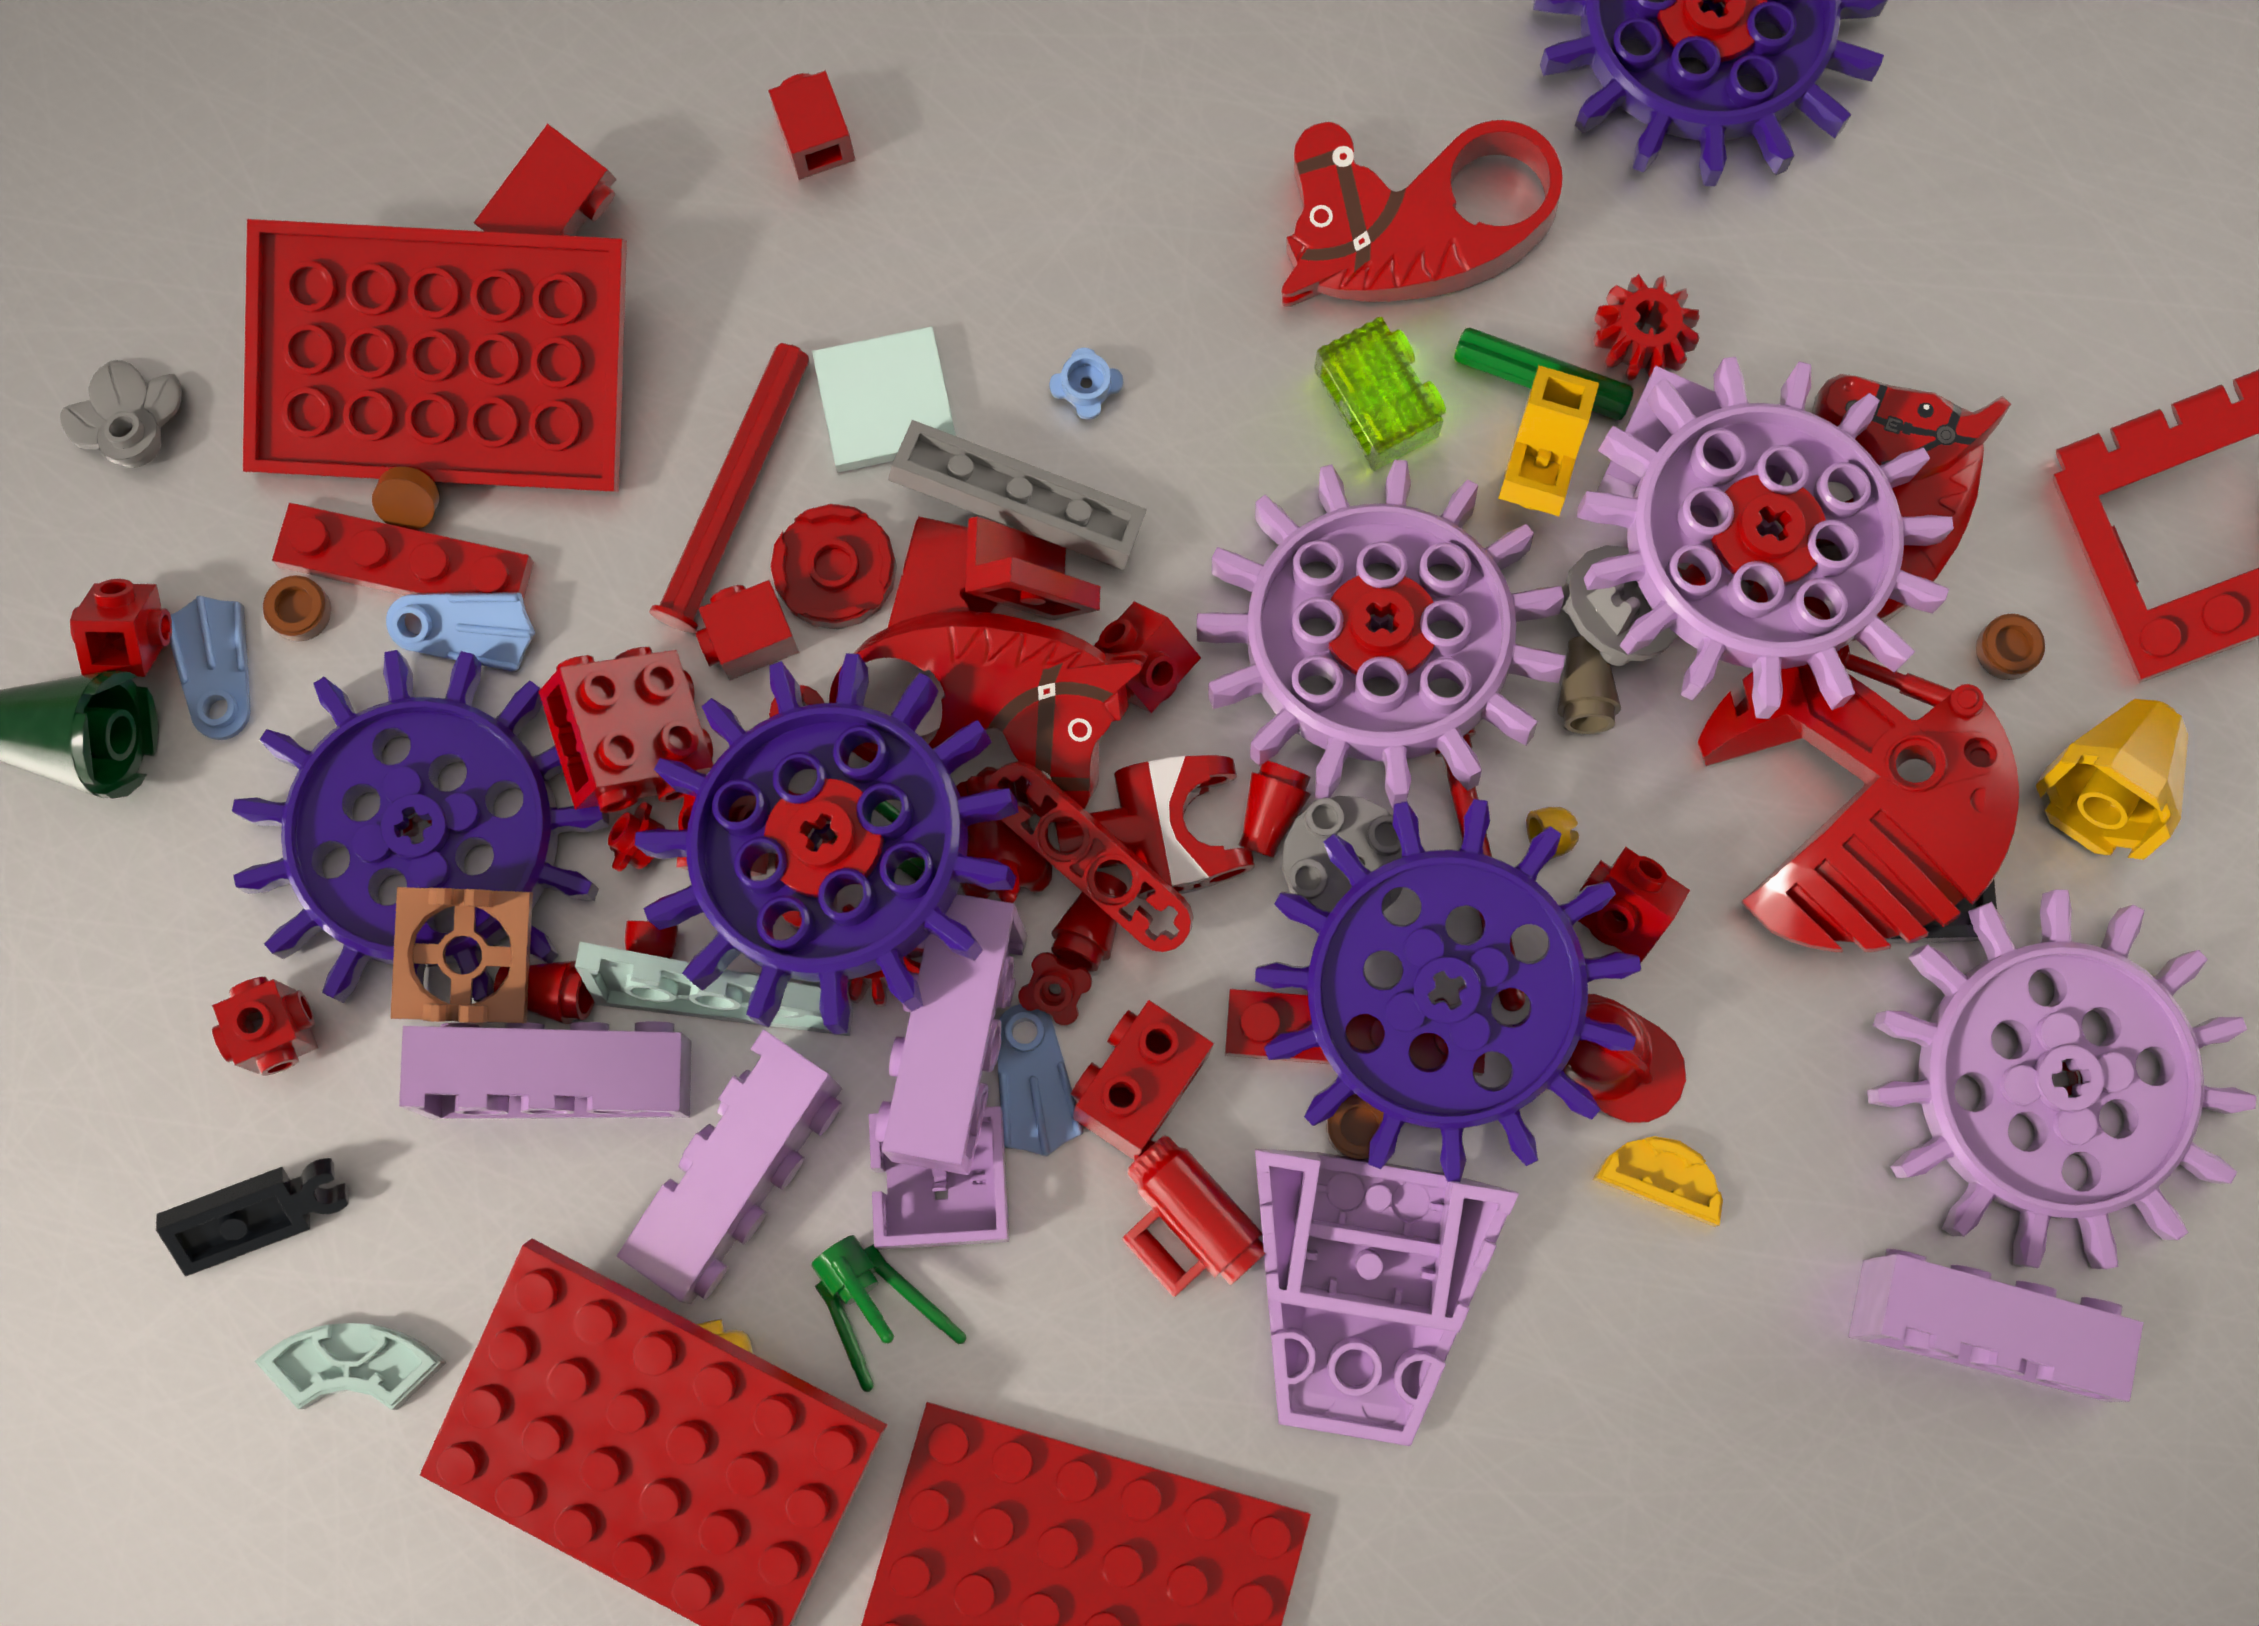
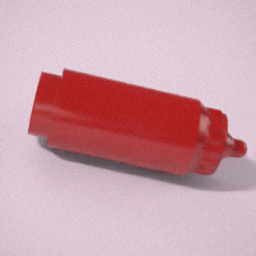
M1164 1135L1157 1141L1149 1140L1140 1156L1133 1155L1134 1162L1127 1169L1128 1175L1137 1184L1139 1195L1148 1203L1152 1210L1121 1239L1173 1297H1176L1205 1269L1214 1278L1220 1274L1231 1286L1266 1254L1263 1242L1259 1239L1262 1231L1186 1148L1178 1147L1170 1137ZM1159 1217L1199 1260L1187 1272L1148 1230Z

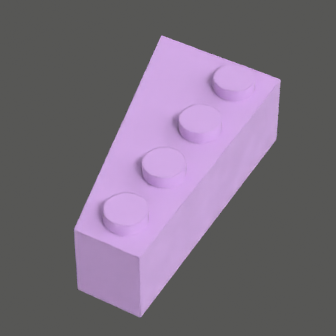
M956 894L945 915L965 925L983 951L974 961L954 953L944 941L933 934H930L917 946V948L924 949L919 973L910 972V974L918 982L923 1006L911 1012L903 1005L905 1012H911L906 1037L897 1036L893 1043L889 1074L890 1076L897 1077L892 1102L883 1101L880 1106L876 1122L875 1139L876 1141L883 1142L881 1151L891 1162L969 1175L988 1100V1084L980 1083L982 1071H993L994 1066L997 1064L1002 1043L1001 1020L994 1019L997 1007L1005 1008L1006 1006H1011L1016 980L1013 978L1014 958L1010 954L1023 956L1028 935L1014 903Z
M658 1021L635 1023V1031H609V1024L601 1022L570 1023V1030L545 1029L544 1024L529 1022L507 1023L505 1028H480V1025L471 1023H444L440 1027L403 1026L399 1106L430 1119L690 1118L691 1040L681 1032H674L673 1023Z
M764 1029L751 1047L752 1051L761 1056L752 1072L746 1070L739 1077L733 1076L718 1098L721 1101L718 1114L722 1116L716 1127L708 1124L700 1132H697L683 1152L679 1168L686 1172L679 1184L669 1179L661 1186L617 1254L619 1259L683 1303L692 1304L697 1295L704 1300L711 1295L728 1269V1266L721 1262L736 1240L744 1245L753 1236L766 1215V1211L760 1208V1205L774 1186L783 1190L790 1183L805 1159L798 1151L813 1131L821 1136L834 1121L842 1107V1103L836 1099L842 1087L824 1070Z
M1886 1249L1885 1256L1863 1260L1849 1338L2106 1402H2130L2144 1322L2121 1316L2122 1305L2089 1297H2081L2080 1304L2056 1298L2057 1290L2052 1287L2025 1281H2016L2015 1286L1991 1280L1992 1274L1987 1271L1961 1265H1951V1268L1926 1262V1257L1902 1250Z

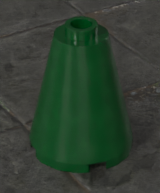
M116 670L1 689L0 761L101 798L127 797L143 783L147 775L137 773L144 755H155L158 743V716L153 696L148 687H141L135 684L132 678L137 677L131 672Z

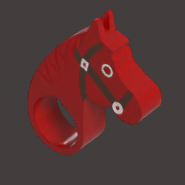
M1509 120L1483 122L1462 132L1405 189L1395 192L1389 189L1371 169L1355 163L1352 138L1340 125L1333 122H1323L1305 129L1296 142L1294 149L1295 180L1301 196L1303 211L1296 223L1295 233L1286 237L1287 255L1294 269L1283 284L1282 305L1285 307L1293 306L1322 293L1340 299L1365 302L1430 298L1461 291L1494 278L1524 258L1546 236L1554 222L1563 180L1562 168L1556 151L1542 134L1525 124ZM1490 155L1509 156L1522 161L1536 173L1544 188L1545 200L1532 216L1519 223L1507 226H1493L1478 222L1474 225L1456 211V199L1453 195L1451 184L1461 169L1476 159Z
M974 611L929 613L900 621L868 638L853 653L859 654L865 663L879 658L901 659L914 664L924 672L930 670L936 676L945 694L941 699L942 719L938 729L921 736L932 749L946 741L959 729L978 720L984 730L999 729L1006 737L1012 753L1019 762H1027L1038 768L1083 809L1089 803L1099 782L1100 739L1113 721H1120L1129 707L1125 684L1140 672L1148 658V654L1143 651L1104 654L1090 643L1051 626L1001 614ZM841 667L832 682L829 703L836 702ZM863 743L852 752L863 760L872 763L877 755L878 745L875 743ZM1027 795L1031 808L1040 818L1057 806V803L1048 796L1045 803L1039 807ZM1063 816L1055 818L1052 822L1062 823L1072 821L1073 819Z

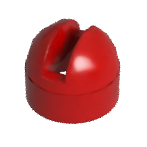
M626 921L624 940L626 950L670 959L676 947L678 926L659 930L649 921Z

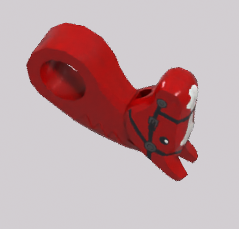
M1839 374L1827 380L1815 397L1812 414L1839 426L1848 409L1864 396L1871 393L1880 400L1871 423L1855 440L1873 457L1879 466L1886 464L1902 453L1924 448L1930 457L1922 469L1908 483L1893 487L1892 490L1897 499L1902 517L1924 515L1952 517L1954 529L1941 543L1928 546L1904 545L1900 569L1915 576L1934 581L1958 547L1968 526L1978 497L1984 457V442L2000 424L2011 403L2001 396L1987 406L1975 412H1970L1934 392L1892 386L1856 375ZM1851 498L1845 501V503H1852L1854 499ZM1816 539L1817 549L1836 545L1827 539ZM1804 597L1805 608L1813 617L1821 620L1830 619V611L1822 600L1816 597ZM1888 598L1877 616L1886 623L1908 607V605Z

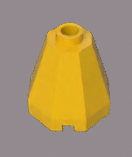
M2133 699L2071 743L2046 767L2035 785L2040 798L2047 792L2050 803L2045 809L2049 822L2094 854L2111 856L2116 847L2132 849L2127 858L2146 859L2172 836L2181 820L2188 746V732L2182 716L2164 702Z

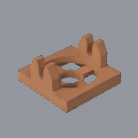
M397 887L391 1019H417L433 1022L458 1021L462 1023H526L533 892ZM455 906L454 931L445 935L439 944L415 943L418 932L429 918L446 908ZM477 908L486 911L501 923L510 939L511 947L489 946L485 938L475 931ZM460 936L473 938L478 942L482 950L480 965L469 974L456 973L446 963L445 952L447 946L452 940ZM414 963L438 964L441 971L451 978L450 1004L441 1001L424 988L415 973ZM488 966L510 967L508 976L496 992L480 1002L472 1004L473 980L482 975Z

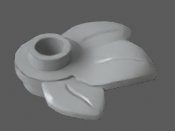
M120 360L110 361L99 368L93 375L88 388L90 400L75 403L62 409L61 425L68 438L77 447L91 450L100 449L109 461L124 467H141L152 461L161 448L160 428L177 414L182 401V389L175 374L163 375L146 383L142 375L132 364Z

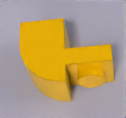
M1538 366L1509 457L1498 499L1518 504L1530 510H1538L1555 516L1560 515L1575 460L1590 420L1599 385L1598 382Z

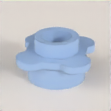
M1079 348L1066 361L1062 372L1056 373L1051 377L1049 386L1050 392L1055 398H1065L1076 407L1077 415L1080 418L1089 420L1100 415L1101 404L1110 394H1116L1121 391L1123 377L1119 370L1115 368L1109 369L1105 360L1096 355L1092 349ZM1083 379L1092 381V385L1089 388H1083L1080 383Z

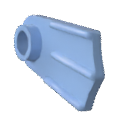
M519 592L413 593L402 596L394 601L386 616V626L390 637L397 645L406 650L457 660L461 651L474 654L483 666L508 671H516L520 668L525 651L535 635V630L526 613L522 594ZM407 613H413L421 620L422 629L419 634L412 633L407 629L405 625Z
M199 595L183 609L171 614L172 635L170 646L194 726L208 738L226 740L239 734L245 728L250 718L244 606L238 601H220ZM226 700L228 705L226 713L219 719H211L209 714L211 706L217 701Z
M1018 1004L1006 1010L999 1019L1001 1020L1002 1043L997 1062L1000 1106L1003 1111L1005 1148L1025 1150L1047 1157L1064 1143L1082 1135L1083 1128L1080 1123L1073 1119L1076 1103L1074 1097L1070 1095L1072 1088L1050 1016L1038 1009L1028 1011L1021 1004ZM1023 1021L1031 1022L1037 1027L1036 1038L1028 1044H1021L1013 1038L1014 1027Z

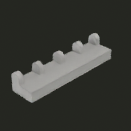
M912 420L892 463L888 478L889 481L1122 570L1125 569L1147 509L915 420Z

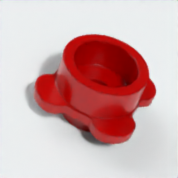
M647 802L641 803L633 815L629 812L621 815L610 831L608 845L615 856L612 868L618 872L624 870L628 864L638 870L643 869L654 858L645 855L635 846L636 832L658 828L665 829L664 825L650 818L652 805Z
M1049 952L1038 954L1031 963L1033 975L1029 984L1022 986L1019 990V1002L1028 1011L1038 1009L1052 1015L1054 1021L1059 1025L1072 1024L1079 1015L1077 1003L1081 994L1090 990L1092 977L1088 970L1078 967L1074 962L1066 958L1056 957ZM1057 984L1060 986L1061 992L1054 994L1050 991L1049 986Z

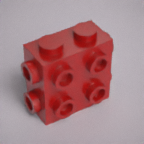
M638 647L622 652L615 659L597 662L594 661L593 656L589 655L573 657L558 664L556 667L557 671L538 691L575 810L599 806L602 813H611L636 804L639 798L657 795L660 802H671L684 798V793L673 789L654 770L660 758L683 762L691 769L702 774H707L713 767L712 740L708 732L701 727L694 705V684L689 673L683 670L677 650L653 653L650 647Z

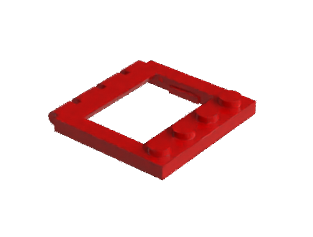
M2259 370L2233 379V386L2239 399L2236 403H2231L2225 388L2221 384L2171 404L2173 415L2178 424L2175 427L2169 428L2161 409H2157L2110 428L2111 436L2117 449L2109 453L2099 433L2056 449V455L2062 471L2053 475V483L2139 683L2259 639V568L2147 610L2137 587L2139 581L2115 525L2111 526L2099 496L2259 434Z

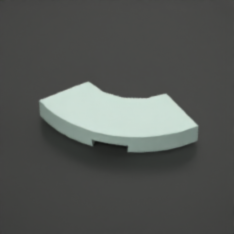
M361 1323L328 1324L299 1332L276 1344L255 1360V1363L297 1409H306L329 1394L354 1391L372 1395L391 1410H398L446 1364L435 1351L405 1333L388 1327Z

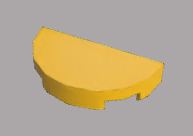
M1652 1136L1627 1142L1604 1159L1593 1178L1595 1181L1714 1227L1720 1226L1723 1198L1721 1192L1718 1191L1715 1176L1705 1164L1706 1160L1704 1157L1679 1140Z

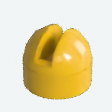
M1545 807L1528 813L1526 828L1530 843L1536 835L1548 826L1561 833L1556 854L1552 858L1563 856L1572 851L1579 841V833L1571 830L1578 825V822L1569 810L1562 807Z

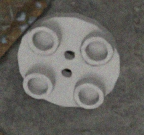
M1606 545L1587 551L1571 568L1566 584L1562 587L1564 594L1562 609L1570 616L1578 632L1599 650L1607 663L1613 666H1624L1630 661L1642 662L1659 656L1678 637L1670 628L1658 634L1649 646L1629 655L1620 647L1621 642L1636 619L1653 610L1637 581L1622 583L1606 589L1587 590L1583 578L1592 564L1607 557L1629 554L1628 547Z
M1335 796L1315 800L1305 812L1295 819L1284 841L1282 870L1290 892L1303 895L1322 910L1331 912L1339 900L1352 887L1346 875L1328 857L1323 841L1332 834L1336 833L1352 844L1356 854L1364 861V866L1370 871H1374L1378 867L1402 857L1400 840L1393 827V816L1385 808L1362 797ZM1403 887L1394 888L1385 895L1382 902L1383 912L1398 899Z

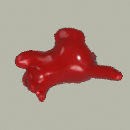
M987 766L977 773L976 776H971L967 781L960 782L956 786L960 797L986 791L990 777L998 769ZM1022 776L1013 782L1005 777L1002 784L1011 790L1017 803H1025L1031 809L1026 794L1029 780ZM1029 818V819L1026 820L1025 822H1026V824H1028V825L1030 826V818ZM1002 820L980 822L967 826V856L994 859L1009 866L1016 876L1013 890H989L975 884L960 883L962 891L966 896L988 899L995 892L1002 902L1014 903L1020 887L1027 888L1033 893H1038L1049 886L1052 880V865Z

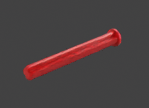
M780 343L775 347L659 605H652L649 611L654 618L670 627L687 633H695L697 631L698 624L694 620L699 611L698 608H700L808 367L809 356L797 346Z

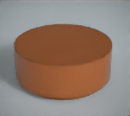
M394 467L385 471L379 478L372 494L373 508L381 520L386 524L418 530L428 525L439 504V491L433 480L425 473L411 467Z
M294 575L278 580L269 588L263 601V614L269 626L280 636L287 640L300 642L316 637L326 628L331 617V603L326 592L316 582L304 576Z
M2005 614L1995 618L1981 631L1976 642V654L1982 667L1992 676L2003 680L2019 679L2027 675L2041 662L2045 653V640L2040 628L2031 619L2019 614Z
M1357 1094L1349 1096L1339 1106L1334 1115L1327 1119L1326 1132L1330 1144L1342 1156L1359 1160L1369 1159L1370 1140L1381 1124L1383 1112L1368 1104Z

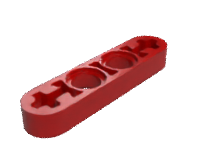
M1019 761L1008 763L992 774L987 783L986 791L990 789H1007L1002 784L1005 777L1014 782L1023 776L1031 783L1026 794L1039 807L1045 803L1048 796L1057 803V806L1041 817L1035 830L1026 824L1025 821L1036 813L1022 802L1017 803L1018 813L1000 820L1128 933L1152 951L1166 952L1174 950L1184 943L1193 925L1192 909L1186 899L1051 779L1030 763ZM1071 817L1080 824L1084 837L1079 849L1074 852L1065 853L1058 851L1052 846L1048 838V828L1055 818ZM1118 860L1126 864L1131 870L1133 877L1132 886L1125 894L1118 896L1109 895L1099 887L1096 875L1097 869L1103 862ZM1144 882L1155 889L1145 899L1151 906L1161 912L1169 905L1177 911L1178 914L1173 923L1180 931L1175 935L1167 930L1162 931L1158 936L1153 934L1149 930L1153 918L1140 905L1133 916L1123 909V907L1137 897Z

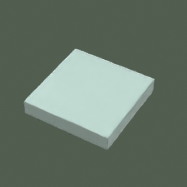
M933 326L812 351L837 472L894 461L912 420L956 436Z

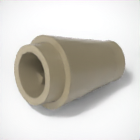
M1583 636L1572 638L1568 641V653L1566 655L1557 712L1564 718V727L1571 732L1595 734L1610 730L1615 726V716L1621 711L1611 665L1604 660L1599 650Z

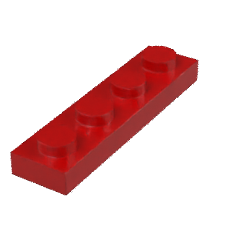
M290 502L272 561L282 569L400 595L413 593L519 592L522 594L523 600L534 565V561L527 554Z
M1230 989L1225 1056L1268 1059L1264 1049L1268 1042L1282 1032L1298 1030L1312 1023L1308 995ZM1369 1014L1355 1016L1346 1027L1348 1040L1353 1046L1361 1050L1376 1048L1381 1044L1385 1036L1384 1027L1380 1020ZM1423 1033L1412 1041L1409 1053L1412 1060L1418 1066L1431 1069L1438 1067L1445 1061L1448 1055V1046L1439 1035ZM1321 1047L1304 1050L1290 1059H1276L1281 1061L1330 1064ZM1485 1053L1478 1057L1474 1063V1076H1482L1484 1074Z

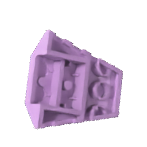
M1255 1149L1263 1248L1266 1253L1264 1260L1279 1424L1411 1446L1446 1365L1445 1360L1457 1332H1460L1470 1309L1469 1304L1483 1272H1486L1497 1246L1496 1241L1507 1216L1510 1215L1519 1193L1463 1177L1461 1182H1447L1445 1174L1442 1172L1387 1163L1382 1169H1378L1369 1165V1160L1352 1159L1321 1152Z

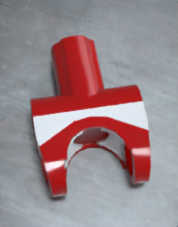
M1177 756L1123 767L1114 773L1120 808L1089 813L1180 894L1198 891L1228 881L1249 872L1255 867L1253 853L1250 848L1224 850V846H1210L1200 842L1188 831L1183 819L1187 806L1197 796L1209 792V787L1228 783L1237 777L1234 760L1227 756ZM1074 819L1062 823L1055 822L1060 852L1070 853L1079 849L1084 837L1080 824ZM1108 860L1103 862L1098 869L1124 863L1118 860ZM1144 882L1137 897L1146 899L1155 889Z

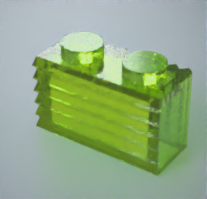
M1377 317L1372 322L1365 323L1361 328H1355L1350 334H1344L1341 338L1320 347L1317 350L1314 365L1316 375L1320 378L1322 385L1327 390L1328 396L1332 398L1334 406L1339 410L1340 416L1344 419L1346 426L1350 429L1353 438L1356 439L1359 448L1363 451L1364 457L1369 461L1370 467L1374 471L1438 438L1444 421L1441 416L1446 413L1444 401L1436 386L1431 381L1422 384L1410 365L1415 362V355L1407 337L1399 329L1391 332L1382 317Z

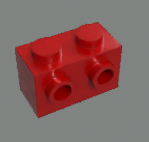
M547 124L473 223L487 232L575 236L588 218L594 222L607 210L615 196V192L610 188L617 179L607 168Z
M1150 1000L1147 1001L1138 1016L1130 1010L1123 1015L1107 1040L1109 1044L1115 1047L1112 1054L1102 1068L1092 1062L1070 1094L1079 1100L1075 1106L1073 1119L1133 1160V1155L1140 1156L1148 1141L1153 1140L1208 1059L1214 1045L1212 1041Z

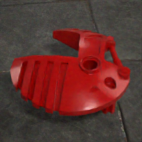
M1847 644L1837 651L1845 669L1899 689L1900 694L1931 705L1934 708L1920 719L1912 720L1876 692L1848 674L1855 694L1844 706L1831 710L1820 692L1810 666L1807 664L1781 669L1783 695L1780 707L1769 719L1756 718L1752 699L1754 683L1752 671L1742 679L1746 697L1736 707L1734 706L1731 691L1723 698L1708 719L1699 737L1698 747L1705 765L1709 766L1803 738L1864 782L1863 788L1753 892L1743 899L1742 904L1771 933L1790 942L1813 949L1843 953V949L1836 942H1852L1857 944L1864 952H1877L1891 949V945L1886 941L1888 938L1901 936L1910 944L1927 937L1928 931L1923 926L1934 920L1943 927L1947 926L1961 914L1955 905L1964 898L1973 905L1987 890L1998 874L2013 839L2019 808V782L2013 750L2006 732L1995 712L1984 700V695L1978 687L1971 684H1963L1952 690L1911 673L1906 675L1897 671L1894 673L1884 666L1850 654V648ZM1919 759L1928 763L1934 773L1923 782L1913 783L1903 779L1897 769L1903 762Z

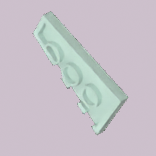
M586 942L579 943L575 968L596 1005L757 1024L746 1013L750 995L759 979L760 973H742L725 969L716 981L702 991L682 974L690 962ZM803 981L802 984L788 982L780 1009L770 1026L833 1034L824 1026L819 1010L820 982ZM848 993V1000H849V1005H850V1010H851V1011H850L848 1032H847V1033H843V1034H838V1035L850 1036V1030H851V1024H852V1018H853V1012H854V1011H853V1007H852V1004H851V1000H850L849 993Z

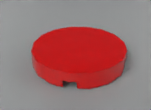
M827 504L807 509L794 518L795 522L788 526L785 532L782 531L776 540L770 566L776 591L791 613L812 626L841 629L861 624L878 612L894 588L897 569L890 538L883 528L863 511L852 506Z

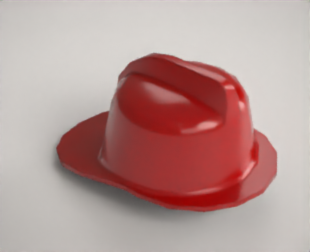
M1588 994L1586 1016L1601 1022L1619 1024L1635 1035V1045L1633 1051L1609 1050L1597 1043L1579 1040L1571 1058L1563 1069L1564 1073L1575 1082L1588 1088L1601 1109L1600 1111L1627 1123L1650 1122L1667 1114L1679 1101L1686 1082L1685 1060L1675 1040L1659 1026L1619 1002L1597 994Z

